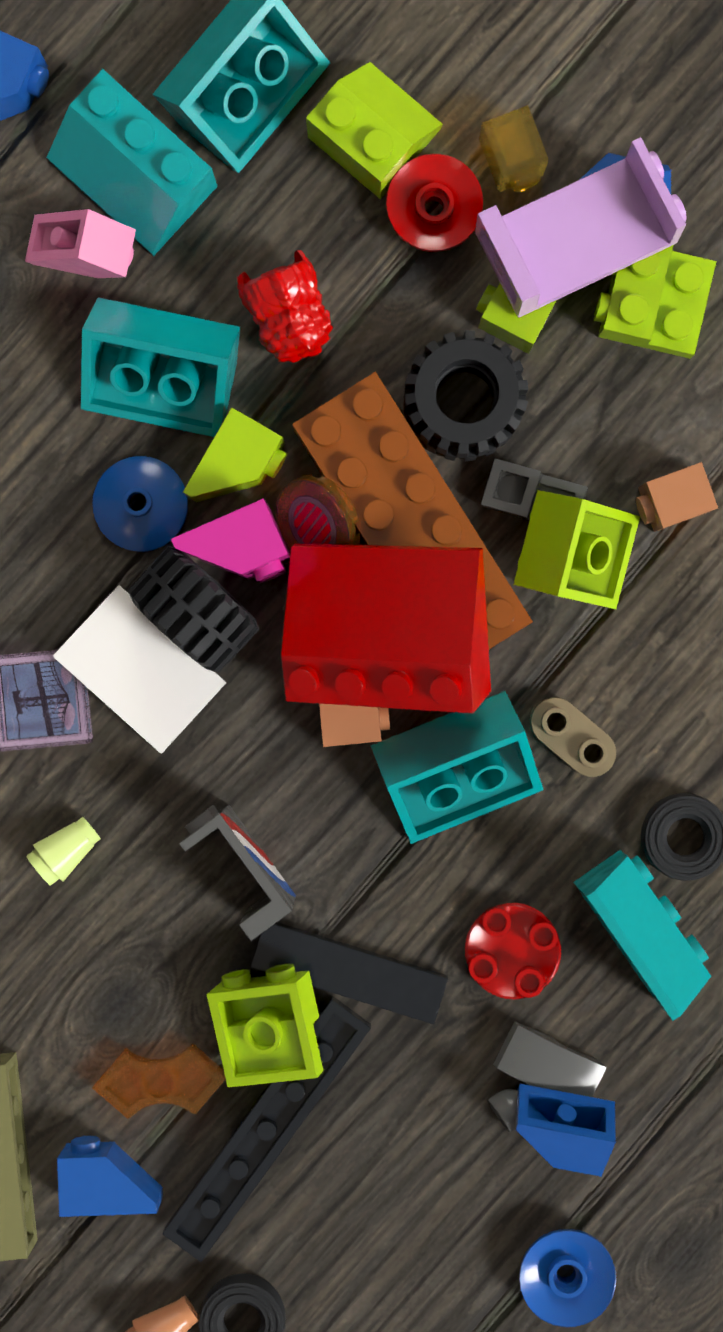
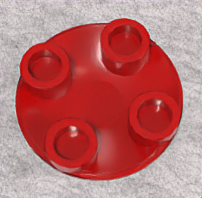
M521 903L499 904L483 912L472 924L465 943L466 963L472 978L487 992L505 999L532 998L540 994L552 981L559 968L561 960L560 939L552 922L539 910Z

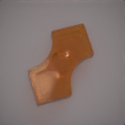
M193 1043L181 1053L163 1059L141 1057L125 1048L95 1082L92 1089L127 1119L131 1118L142 1108L162 1103L178 1105L192 1114H196L226 1078L224 1070Z

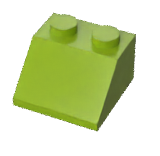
M371 62L339 79L306 117L308 138L380 200L388 191L389 185L398 170L404 164L416 158L443 126L439 120Z
M537 490L513 585L617 609L640 516L585 499Z

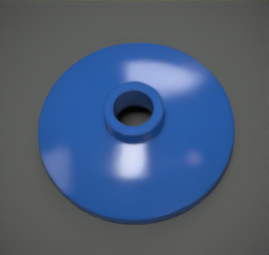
M135 456L120 460L104 472L95 487L93 513L96 523L102 533L112 543L121 548L136 552H146L161 548L178 535L186 521L188 497L183 493L185 489L184 483L170 466L158 459ZM135 494H143L146 497V506L140 511H133L130 507V499Z
M559 1229L544 1234L528 1248L521 1262L519 1283L526 1304L540 1319L555 1326L576 1327L593 1321L606 1310L615 1292L616 1271L609 1252L598 1239L580 1230ZM563 1265H571L574 1268L573 1273L568 1277L559 1276L557 1270Z

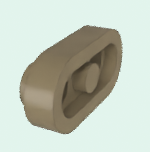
M546 698L537 703L531 711L529 723L534 736L576 772L588 777H597L609 771L616 759V747L611 737L570 702L561 698ZM553 713H560L564 719V724L558 731L550 730L547 725V719ZM590 744H596L600 748V756L593 762H588L584 757V750Z

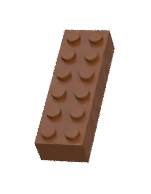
M376 371L292 424L295 434L365 545L483 548L489 649L533 622Z

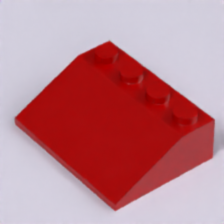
M299 543L292 545L281 652L286 701L474 713L491 692L483 548Z

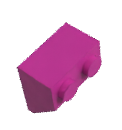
M264 499L171 539L175 549L182 551L188 556L247 579L255 577L256 581L260 583L286 573L284 564L290 562L288 548L271 509Z

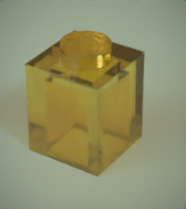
M524 106L482 122L479 141L498 191L501 192L512 188L514 192H521L538 184L541 180L540 176L544 175L549 159L529 106Z

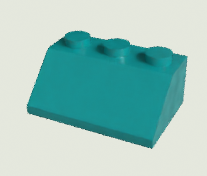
M230 0L152 95L185 131L233 171L239 173L329 66L330 62L282 0Z
M104 69L94 77L69 105L46 157L49 162L113 220L136 229L134 239L152 256L156 255L217 188L212 168Z
M97 298L82 328L81 410L215 437L226 418L237 365L240 327Z
M506 691L486 698L474 713L452 712L371 745L388 792L411 844L543 791L526 732Z
M619 850L573 883L654 1000L670 1019L674 1021L684 1013L712 977L703 965V962L708 960L709 957L692 934L687 938L682 935L675 924L682 918L665 895L657 899L648 886V883L654 877L639 856L636 855L630 859Z

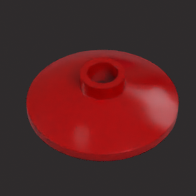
M443 154L422 155L404 164L393 177L387 192V214L394 231L410 246L427 252L447 251L461 245L475 231L477 215L483 210L482 189L472 170L460 160ZM431 201H437L442 205L443 211L439 215H430L425 210L426 204Z

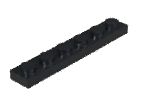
M332 996L320 1012L319 1018L313 1023L323 1072L318 1078L269 1083L164 1227L162 1234L198 1261H203L370 1031L371 1023Z

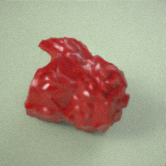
M302 250L294 252L295 262L288 266L274 268L254 279H250L245 271L237 277L238 293L242 304L253 315V321L260 327L259 341L268 352L275 355L278 362L290 361L295 363L302 358L316 356L322 352L321 346L331 339L328 336L333 329L330 312L322 305V294L317 290L316 272Z

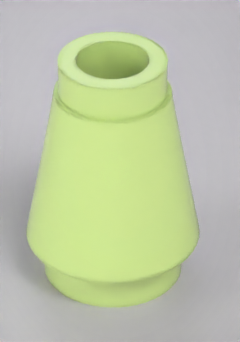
M82 817L77 822H73L33 844L35 849L26 857L40 876L51 886L58 879L64 882L101 838L87 820Z

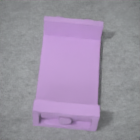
M641 137L631 142L625 159L517 210L501 216L495 205L478 213L475 234L518 318L678 242L686 226L687 217L684 205L676 194H670L663 181L664 170L658 155L654 151L648 152Z

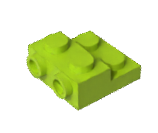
M672 245L611 274L612 279L609 292L600 293L594 314V321L601 322L598 337L691 359L695 355L717 261L672 251Z
M281 964L265 971L266 976L251 978L250 970H236L221 977L222 982L207 993L227 1087L318 1078L323 1072L313 1025L319 1018L309 970L295 972L294 964Z

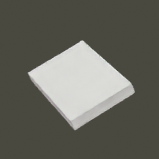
M120 585L116 587L53 655L59 663L161 754L226 684L218 674L202 667L165 636L135 606L130 594Z

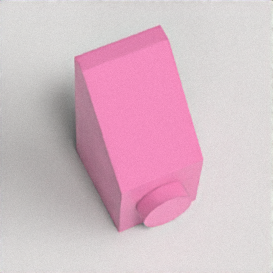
M89 209L34 215L25 262L94 278L126 277L128 267L133 259L134 251L132 246L136 229Z

